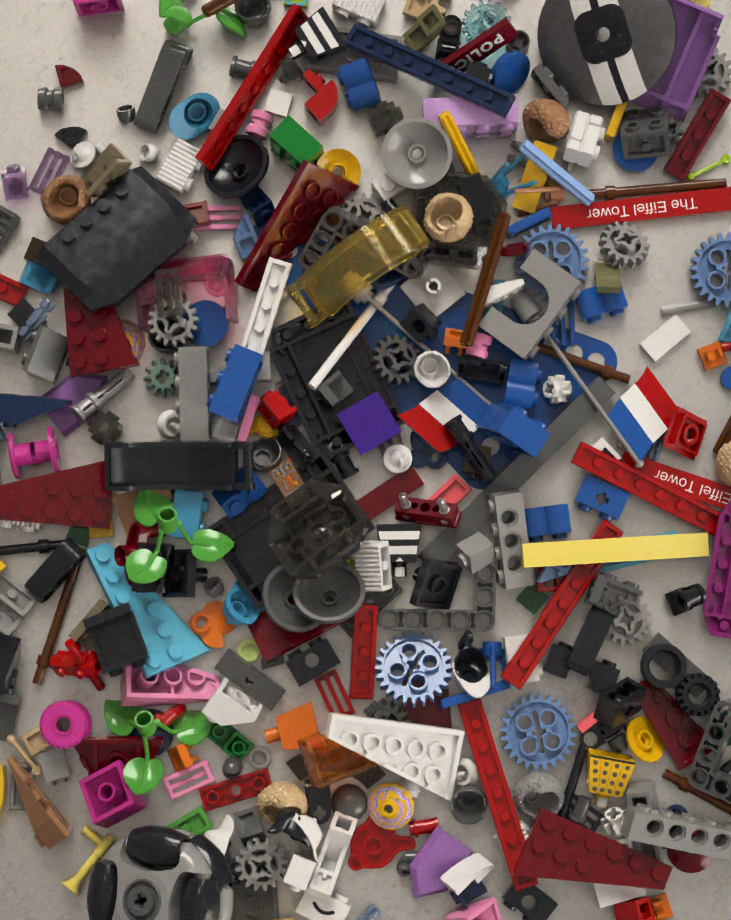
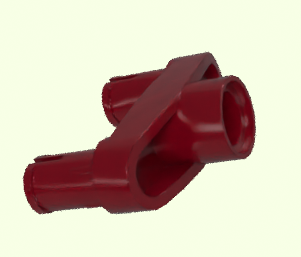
M134 522L129 529L126 545H118L115 549V562L118 566H124L126 580L131 587L132 581L128 579L126 560L133 551L138 550L139 544H147L148 538L158 537V523L146 527L138 522Z

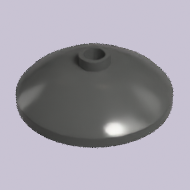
M334 561L321 562L308 567L298 576L293 588V597L297 609L306 618L324 624L342 622L355 615L362 607L366 594L365 584L361 575L351 566Z
M287 562L277 566L268 574L262 587V602L270 619L282 629L296 633L310 631L321 624L306 618L297 609L294 602V584L298 576L310 567V565L301 562ZM288 598L293 600V605L288 602Z

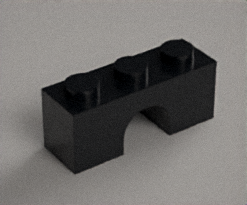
M559 641L558 645L552 644L543 665V671L566 679L570 669L564 665L572 646ZM603 659L601 663L595 660L589 671V681L586 688L599 694L603 693L616 684L621 670L616 669L617 664Z

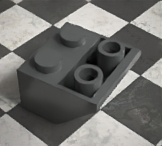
M39 325L38 330L35 329L31 335L30 343H32L29 352H25L21 365H24L23 370L28 375L56 385L68 354L67 337Z

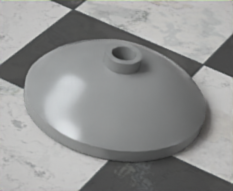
M422 117L404 119L395 124L384 138L381 149L383 166L387 174L401 186L411 189L430 187L445 176L451 165L452 145L449 136L440 125L430 119ZM415 149L421 150L422 155L420 158L413 157L412 153Z

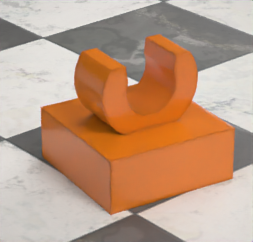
M446 327L443 341L446 354H449L450 347L452 346L458 348V356L462 355L463 348H467L460 344L463 330Z
M720 341L697 349L705 372L728 363L725 353L721 349Z
M182 743L167 750L175 772L192 766L193 762L199 758L198 755L190 757L188 749L194 746H187Z
M666 893L650 897L655 920L673 917Z

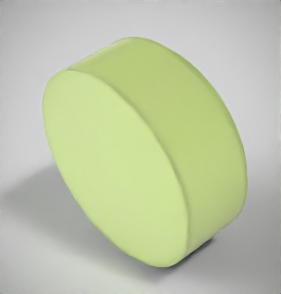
M244 639L237 647V654L247 662L257 660L261 654L254 639Z

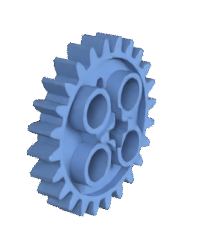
M549 223L547 230H544L539 225L538 233L530 229L532 236L530 238L523 235L524 241L530 243V250L522 256H516L520 260L513 262V265L521 267L532 252L533 247L538 244L545 247L546 253L544 256L549 258V241L553 242V259L558 260V263L555 264L559 267H567L570 270V274L576 279L585 280V276L581 274V271L589 270L583 263L589 262L590 259L583 257V254L588 252V249L580 248L584 240L576 242L577 232L570 236L569 227L563 232L561 231V224H558L556 230H553L551 223ZM561 243L566 244L569 247L568 254L559 255L556 252L557 245ZM521 268L515 271V275L522 274L523 277L521 279L528 283L525 287L526 291L532 287L534 288L533 296L538 292H542V299L546 297L547 290L544 286L524 273Z
M728 232L725 238H723L721 233H718L717 240L710 236L708 238L709 245L703 241L700 244L703 250L696 248L694 251L698 257L690 259L696 265L689 268V271L695 273L689 279L697 281L693 289L700 288L702 290L698 296L707 295V303L714 299V307L723 302L724 309H727L729 303H731V273L728 275L729 290L726 291L727 273L722 271L727 265L726 250L730 251L728 270H731V232ZM716 253L720 255L721 263L716 264L712 262L711 254ZM710 277H718L721 285L719 287L711 285Z
M414 631L411 632V637H407L405 632H402V639L400 640L394 635L393 644L386 641L385 646L387 650L380 648L379 652L382 657H376V663L379 665L375 666V672L380 673L376 675V681L381 682L380 690L387 689L386 697L394 695V703L402 699L403 706H406L407 702L411 701L413 708H415L417 701H420L422 706H425V699L427 698L433 703L434 694L441 697L442 691L440 688L448 689V684L445 681H451L449 672H452V665H448L451 662V656H445L447 648L440 649L441 641L433 643V635L428 639H424V632L419 637H416ZM410 650L415 654L412 657H406L403 653ZM421 652H425V654L418 661V657L421 654ZM418 661V670L414 669L409 677V668L413 669ZM431 661L436 665L433 668H427L424 664ZM394 670H401L403 672L398 677L393 676L391 673ZM408 677H409V681H408L407 685H406V686H402V684H403V683L406 681V679H408ZM415 681H421L424 683V685L420 688H416L412 685V683Z
M542 693L538 694L537 699H534V696L529 694V701H526L521 696L520 705L512 702L514 710H505L509 718H501L506 723V727L499 728L500 731L506 734L500 737V740L507 741L503 750L511 749L508 757L512 758L516 755L515 763L517 765L525 761V769L530 764H533L534 771H537L539 765H542V768L547 770V763H550L555 768L556 759L564 762L562 754H571L567 746H575V743L570 741V737L577 736L576 733L571 732V728L577 725L568 721L573 717V714L565 715L568 707L559 708L560 699L552 703V695H548L546 700H543ZM533 711L537 713L539 728L544 729V733L540 734L544 749L543 753L539 751L537 736L532 735V731L535 730L532 716ZM545 711H550L554 716L551 724L545 725L541 720V715ZM523 715L528 716L530 719V725L526 729H521L518 726V719ZM549 735H555L558 738V744L554 748H549L546 745V738ZM527 739H531L535 743V748L530 753H526L522 748L523 742Z

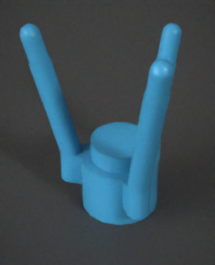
M519 155L510 165L508 162H505L494 176L485 183L486 190L493 198L501 196L502 199H505L514 193V189L529 188L537 184V181L533 180L508 190L510 183L506 175L526 157L525 155Z

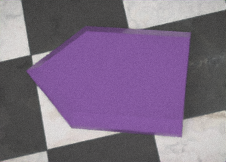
M93 374L78 377L68 376L41 397L73 400L72 405L76 406L85 398L87 393H94L104 385L108 377ZM72 405L48 414L64 437L82 425L70 411ZM95 411L94 413H92L89 417L86 418V421L91 419L100 411Z
M436 826L409 865L413 885V898L416 899L446 892L448 887L442 883L440 877L474 852Z

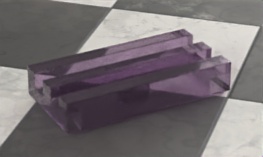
M48 147L28 189L41 195L58 160L62 159L63 161L55 177L63 175L70 157ZM53 155L54 158H53V160H52V162H51V164H50V166H49V168H48V170H47V172H46V174H45V176H44V178H43V180H42V182H41L39 188H36V186H37V184H38V182H39V180H40V178H41V176H42V174H43V172H44V170H45V168H46V166H47V164H48V162H49L51 156Z

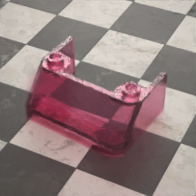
M215 254L170 260L135 291L138 329L148 334L151 327L147 324V321L151 320L149 316L150 305L159 298V286H164L171 282L173 284L204 281L205 289L210 295L214 297L224 296L226 319L233 324H239L234 263L231 258L225 254Z

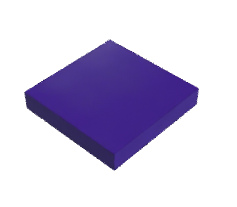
M378 391L337 414L338 419L360 456L402 432Z

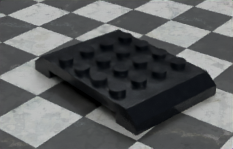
M322 450L318 452L321 456L303 471L300 467L296 468L313 498L312 502L293 512L275 482L267 488L266 493L260 499L249 503L242 513L233 518H229L227 515L206 528L218 531L234 541V547L222 558L257 609L263 606L262 587L268 574L277 566L287 562H301L312 566L317 563L330 561L337 554L343 552L375 529V526Z

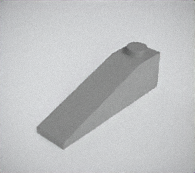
M655 781L631 782L626 793L628 804L637 806V803L650 806L653 810L659 811ZM655 820L649 822L647 828L652 827ZM634 841L636 851L664 863L663 847Z

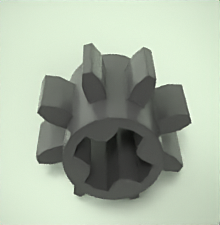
M671 115L669 129L672 128L674 131L673 133L669 132L670 142L673 141L677 144L679 142L677 135L682 136L684 134L683 130H679L682 121L676 122L673 120V115Z

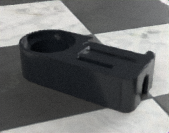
M597 721L584 733H580L579 742L581 745L587 746L584 743V735L588 732H593L597 736V742L593 746L587 747L597 749L605 744L607 739L619 733L621 729L626 731L627 727L623 722L612 730L600 721Z

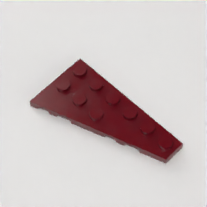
M303 159L237 275L235 282L242 287L257 292L260 288L269 257L281 261L284 259L288 260L293 255L291 252L299 244L303 245L311 237L323 214L332 206L340 207L345 202L343 199L351 191L355 192L360 186L351 180Z
M63 286L70 376L78 377L140 366L131 349V343L122 328L123 325L115 307H105L96 310L97 313L92 314Z
M104 461L0 485V520L109 529L112 491H105Z
M539 808L512 876L664 890L673 867L550 811Z

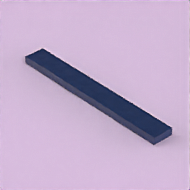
M354 23L345 40L346 46L504 119L516 99L515 95L356 23Z

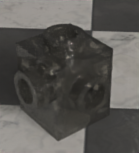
M387 101L379 102L374 105V109L367 111V119L375 138L386 135L395 124L404 119L401 108L399 106L395 107L393 101L389 103Z
M109 410L106 414L102 411L98 415L95 413L87 424L90 426L88 431L93 434L91 439L101 446L104 442H117L123 433L121 430L123 425L118 422L120 417ZM103 423L108 424L106 431L100 430Z

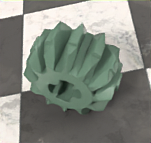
M160 358L159 366L153 360L151 363L154 369L145 368V371L151 374V376L143 377L145 382H151L146 386V389L149 391L155 388L153 391V396L155 397L161 391L162 397L167 398L168 390L172 396L176 395L173 387L175 386V376L179 375L177 374L179 372L178 366L172 368L174 366L172 359L166 365L165 359ZM162 373H165L167 377H170L162 384L158 378L162 377Z

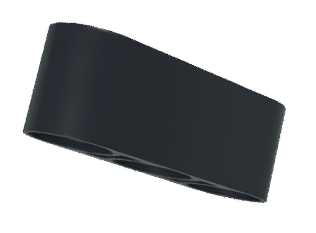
M70 537L65 539L29 578L24 587L40 603H44L85 559L86 553Z
M592 605L565 662V667L585 677L588 675L614 620V614Z

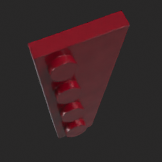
M643 679L638 682L646 688L641 708L676 769L680 771L693 763L705 730L689 714L680 709L679 704L676 703L665 689L653 687ZM706 749L705 756L713 751Z

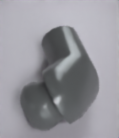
M419 851L406 852L401 857L396 867L400 876L406 877L410 874L409 865Z

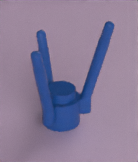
M487 641L483 642V648H478V650L484 655L486 662H490L491 688L495 689L496 662H499L500 658L503 671L506 667L505 649H502V642Z

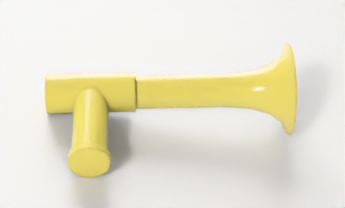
M88 825L82 830L81 834L86 836L97 847L71 879L67 881L60 880L79 897L78 892L81 882L116 840L109 833L104 838H101Z

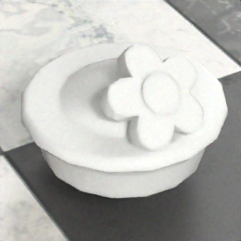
M87 141L78 143L71 151V164L78 169L89 168L96 160L95 147Z
M167 410L159 416L157 429L162 437L167 439L177 437L176 425L180 423V414L176 413L175 410Z
M394 444L384 452L383 462L389 471L402 473L411 466L412 454L406 446Z
M469 758L459 760L455 779L457 784L473 786L477 782L479 772L474 761Z

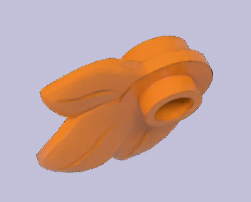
M212 601L207 603L202 611L196 612L191 616L189 625L192 632L196 635H201L205 645L219 649L224 647L222 635L230 633L237 625L232 623L226 625L227 619L222 612L223 602ZM204 620L206 625L203 628H199L197 622Z

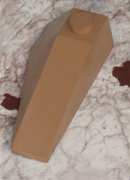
M12 754L7 761L33 831L36 833L34 838L42 848L46 845L48 849H51L70 835L73 828Z

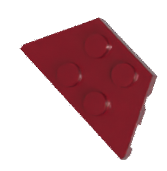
M84 736L82 741L74 746L80 756V762L88 771V776L117 760H121L126 766L134 758L141 757L145 759L142 736ZM150 736L147 738L150 759H155L159 748L163 744V736Z

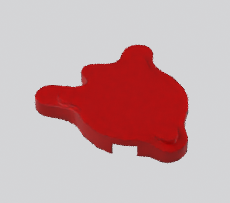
M369 815L367 820L353 832L350 841L348 865L355 871L362 868L380 869L389 864L399 852L414 849L416 845L415 840L410 836H397L395 834L397 829H384L378 826Z

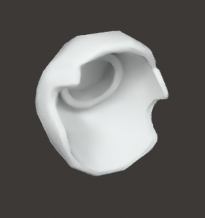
M437 351L423 352L417 356L413 365L414 375L417 380L428 388L442 386L450 376L448 360Z

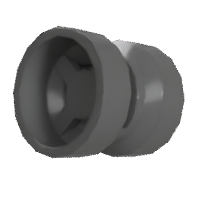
M517 30L519 36L506 44V52L509 51L511 53L514 50H518L526 55L530 38L523 30Z
M39 87L37 96L38 109L47 110L50 106L55 111H62L64 107L63 87H55L50 91L47 87Z

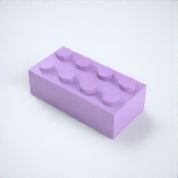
M513 94L516 99L505 119L458 97L423 99L422 118L430 119L442 127L438 116L444 111H449L463 139L468 135H475V138H487L489 134H498V137H510L512 133H516L519 123L517 94Z

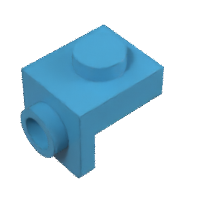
M27 261L18 283L40 293L50 294L51 291L53 292L56 289L58 280L46 268Z

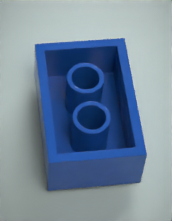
M235 344L234 348H229L224 360L227 364L224 371L220 370L215 382L218 386L215 393L211 392L206 406H208V411L212 416L238 426L265 360L262 354Z
M502 402L500 404L491 403L476 425L477 428L512 453L536 458L551 435L545 430L546 425L535 418L532 420L527 417L528 412L518 405L514 407L511 404L506 405Z

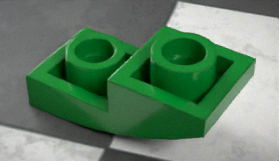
M212 723L207 738L218 745L225 753L232 758L238 759L240 762L254 746L249 739L232 725L220 726L217 723Z

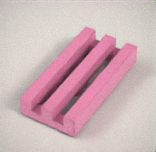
M241 205L208 206L209 212H237V215H210V221L237 220V224H211L197 227L195 231L236 230L242 217Z
M252 394L250 396L236 441L247 440L260 398Z
M207 759L162 778L171 801L216 781ZM204 766V771L170 785L169 780ZM204 775H207L209 778L180 792L173 793V789Z

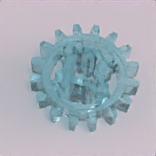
M479 0V6L472 3L470 6L471 11L465 10L464 12L466 18L462 19V25L465 26L462 28V34H468L466 42H469L476 38L477 34L480 35L488 30L483 25L484 18L485 22L490 25V28L505 17L511 22V16H505L508 9L500 10V2L494 6L492 5V0H488L487 4ZM479 13L478 20L471 23L473 17Z

